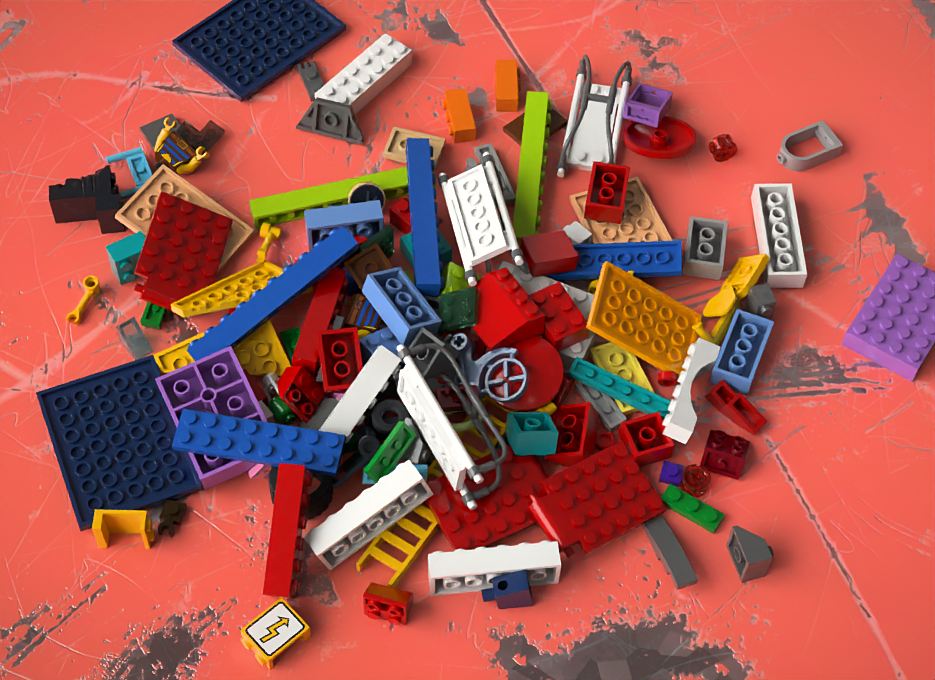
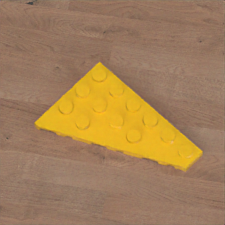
M266 260L264 263L258 262L172 303L171 309L184 318L237 307L241 302L250 300L252 298L251 295L256 290L265 288L271 278L279 277L283 273V269ZM312 286L302 294L312 292Z
M270 320L233 348L242 370L246 369L251 376L265 377L269 373H276L278 377H281L286 367H291ZM204 332L154 354L153 356L161 373L167 374L195 362L187 352L188 345L195 339H201L205 335Z

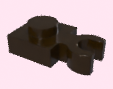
M169 499L165 501L159 516L160 521H162L158 526L159 535H162L163 530L170 529L169 537L172 538L174 536V524L181 525L187 509L186 503Z

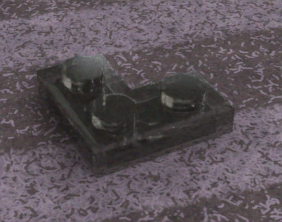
M212 120L201 131L184 121L175 132L194 150L204 147L205 150L202 152V155H204L223 136L225 130Z

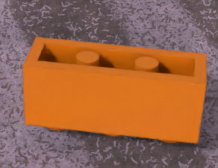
M495 60L496 111L517 112L518 104H521V94H518V91H521V80H517V78H520V67H517V60Z
M466 88L446 90L445 96L442 98V107L447 111L445 112L446 122L450 123L448 125L449 135L453 136L454 143L476 140V126Z

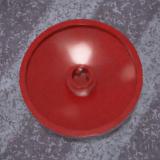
M664 116L658 127L631 120L624 127L623 140L629 149L642 156L656 159H673L682 157L694 149L696 132L686 122Z
M538 336L501 347L518 350L519 354L518 356L515 355V359L521 362L528 370L529 385L524 395L514 402L501 403L493 398L492 400L502 408L513 412H532L548 405L559 393L564 378L562 359L555 347ZM510 356L502 357L499 360L504 358H510ZM510 363V377L523 375L519 365ZM503 366L495 371L491 379L502 378L505 380V383L507 382L510 385L511 396L521 388L523 381L514 383L509 381L504 376ZM504 384L491 386V390L496 397L504 398Z

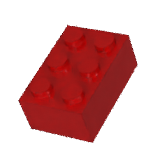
M593 161L585 204V219L621 224L630 173L629 166Z
M560 281L529 295L545 315L544 332L540 335L552 344L558 352L588 339L589 329L586 328L588 321Z

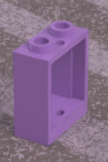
M639 83L625 103L623 118L658 127L670 108L673 92Z

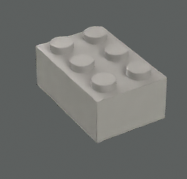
M690 216L682 275L720 280L724 264L727 221Z

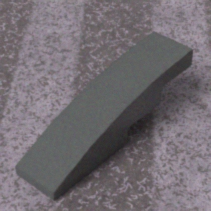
M663 517L654 518L643 523L642 525L657 559H661L666 573L671 575L676 589L697 584L698 579L688 558Z

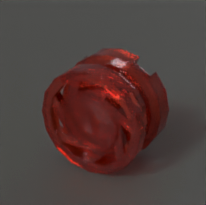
M719 135L709 143L708 148L715 161H727L736 154L738 148L732 142L731 135Z
M697 464L687 466L682 473L680 481L682 491L693 497L704 495L708 491L711 481L710 472L704 466L700 467Z

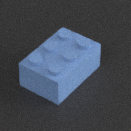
M389 327L359 339L363 367L380 345L399 357L397 346L400 345V342ZM401 361L399 362L401 367L397 373L405 367V364Z

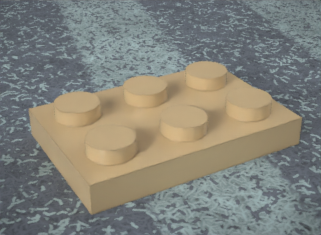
M393 127L383 151V158L406 163L407 138H429V144L433 146V157H431V160H434V170H436L446 144V138Z

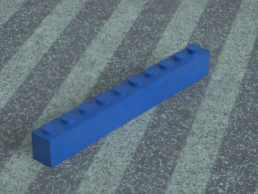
M407 138L406 164L415 287L422 296H439L440 288H444V277L440 276L443 270L442 261H439V258H441V246H438V243H440V231H436V228H439V217H435V214L438 212V203L434 202L437 190L433 188V185H435V174H432V171H434V160H431V157H433V146H430L429 138Z
M344 226L334 228L329 233L328 238L324 241L323 239L319 240L313 246V250L309 253L304 252L298 258L299 261L294 265L289 264L285 267L279 277L271 278L265 288L256 290L251 295L252 298L247 302L243 301L236 307L235 312L222 317L221 323L216 327L208 328L201 339L193 340L188 345L187 352L194 361H197L229 346L232 349L235 348L359 249L358 242Z

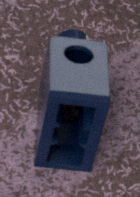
M526 570L492 578V588L481 589L483 602L496 600L498 609L533 606L531 587Z

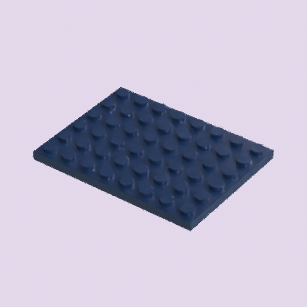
M232 0L172 40V45L235 98L243 102L344 32L346 24L314 0Z
M153 355L36 392L80 531L92 528L95 509L145 510L165 503L168 499L174 500L203 490L188 452L173 450L172 448L177 427L155 379L160 377L161 374Z

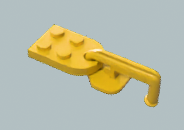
M766 254L738 259L722 285L720 292L708 301L703 310L705 317L721 316L711 334L704 329L702 322H697L692 326V329L702 339L715 345L720 344L730 327L736 309L740 307V300L748 294L750 287L757 284L759 276L766 269V265L770 260Z

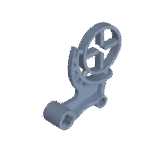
M463 333L453 336L451 345L460 351L457 357L460 369L469 385L477 386L480 398H484L485 393L488 392L498 402L511 403L524 395L529 385V373L526 367L515 359V355L518 356L519 354L517 349H495L483 355L479 360L473 361L472 354L475 351V343ZM510 356V358H504L499 360L502 357ZM510 363L519 365L523 375L510 377ZM501 366L504 368V376L512 383L523 381L521 388L512 396L510 385L507 382L505 383V380L502 378L491 380L495 371ZM457 374L454 382L458 386H462L463 383ZM504 384V398L496 397L491 390V386Z

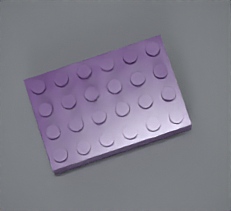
M897 253L846 331L841 345L912 382L935 345V272Z
M231 346L155 379L176 427H178L183 409L267 422ZM188 452L205 490L249 471L257 464Z

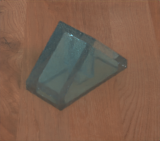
M135 317L116 326L120 342L134 360L141 359L153 351Z

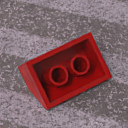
M353 327L317 331L324 392L345 394L363 369L358 329Z
M591 402L556 406L557 410L552 414L551 420L559 434L555 454H547L545 456L547 461L570 467L594 455L600 415Z

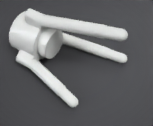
M269 373L263 378V384L265 385L263 391L268 396L269 403L271 401L270 393H278L279 395L277 386L279 377L276 373Z

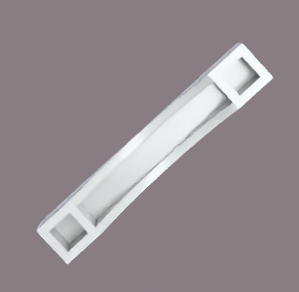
M698 337L695 344H690L687 351L689 357H686L682 368L685 370L681 371L677 382H680V385L675 387L672 394L675 399L671 400L667 409L670 411V414L665 416L662 423L665 426L664 435L684 444L688 441L697 421V416L691 402L690 390L692 382L701 375L709 373L717 359L720 346Z

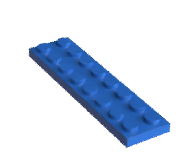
M682 240L574 244L573 247L579 254V261L576 264L575 270L542 275L553 280L599 279L602 265L608 261L626 272L634 271L633 276L636 278L682 276Z
M183 409L172 448L178 451L279 467V463L305 465L312 473L337 477L346 436Z

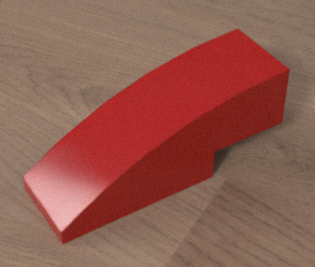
M724 380L716 384L704 396L724 416L753 435L768 422L741 392L736 394Z

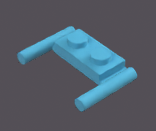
M142 147L106 157L108 164L126 159L136 184L135 188L119 192L121 199L133 196L152 176Z

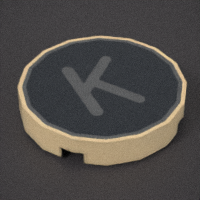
M361 182L351 189L348 195V204L380 200L381 209L383 210L386 198L383 190L377 184Z

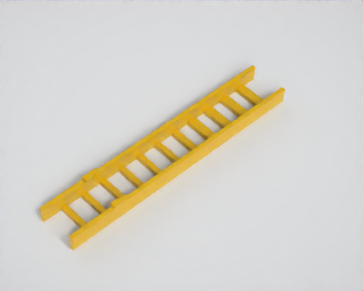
M485 393V397L480 399L484 407L488 402H491L502 408L492 400L488 393ZM490 415L489 418L496 427L501 429L499 433L505 440L506 424ZM467 416L463 422L469 421L470 418ZM475 427L456 432L460 439L468 431L484 440ZM488 435L495 450H498L501 446L498 439ZM462 442L468 453L478 459L491 453L489 448L483 454ZM436 458L428 467L426 483L432 476L438 478L444 475L437 471L440 465ZM421 504L412 510L432 522L427 531L402 517L379 534L356 563L357 571L361 572L371 557H374L397 571L388 583V587L395 588L440 527L431 510ZM396 524L420 538L415 547L391 533ZM384 540L408 554L403 563L378 549Z

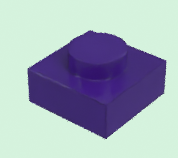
M664 460L659 482L679 487L684 465Z

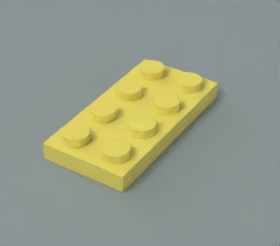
M612 342L590 348L589 354L596 366L654 393L634 354ZM612 397L614 403L624 415L639 411Z

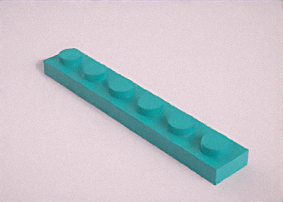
M579 357L575 358L568 371L567 376L648 415L659 412L664 421L665 416L670 414V411L667 409L671 401Z

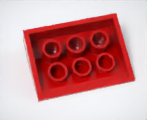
M506 267L486 274L477 281L475 286L468 287L453 298L454 304L490 351L543 334L544 313Z

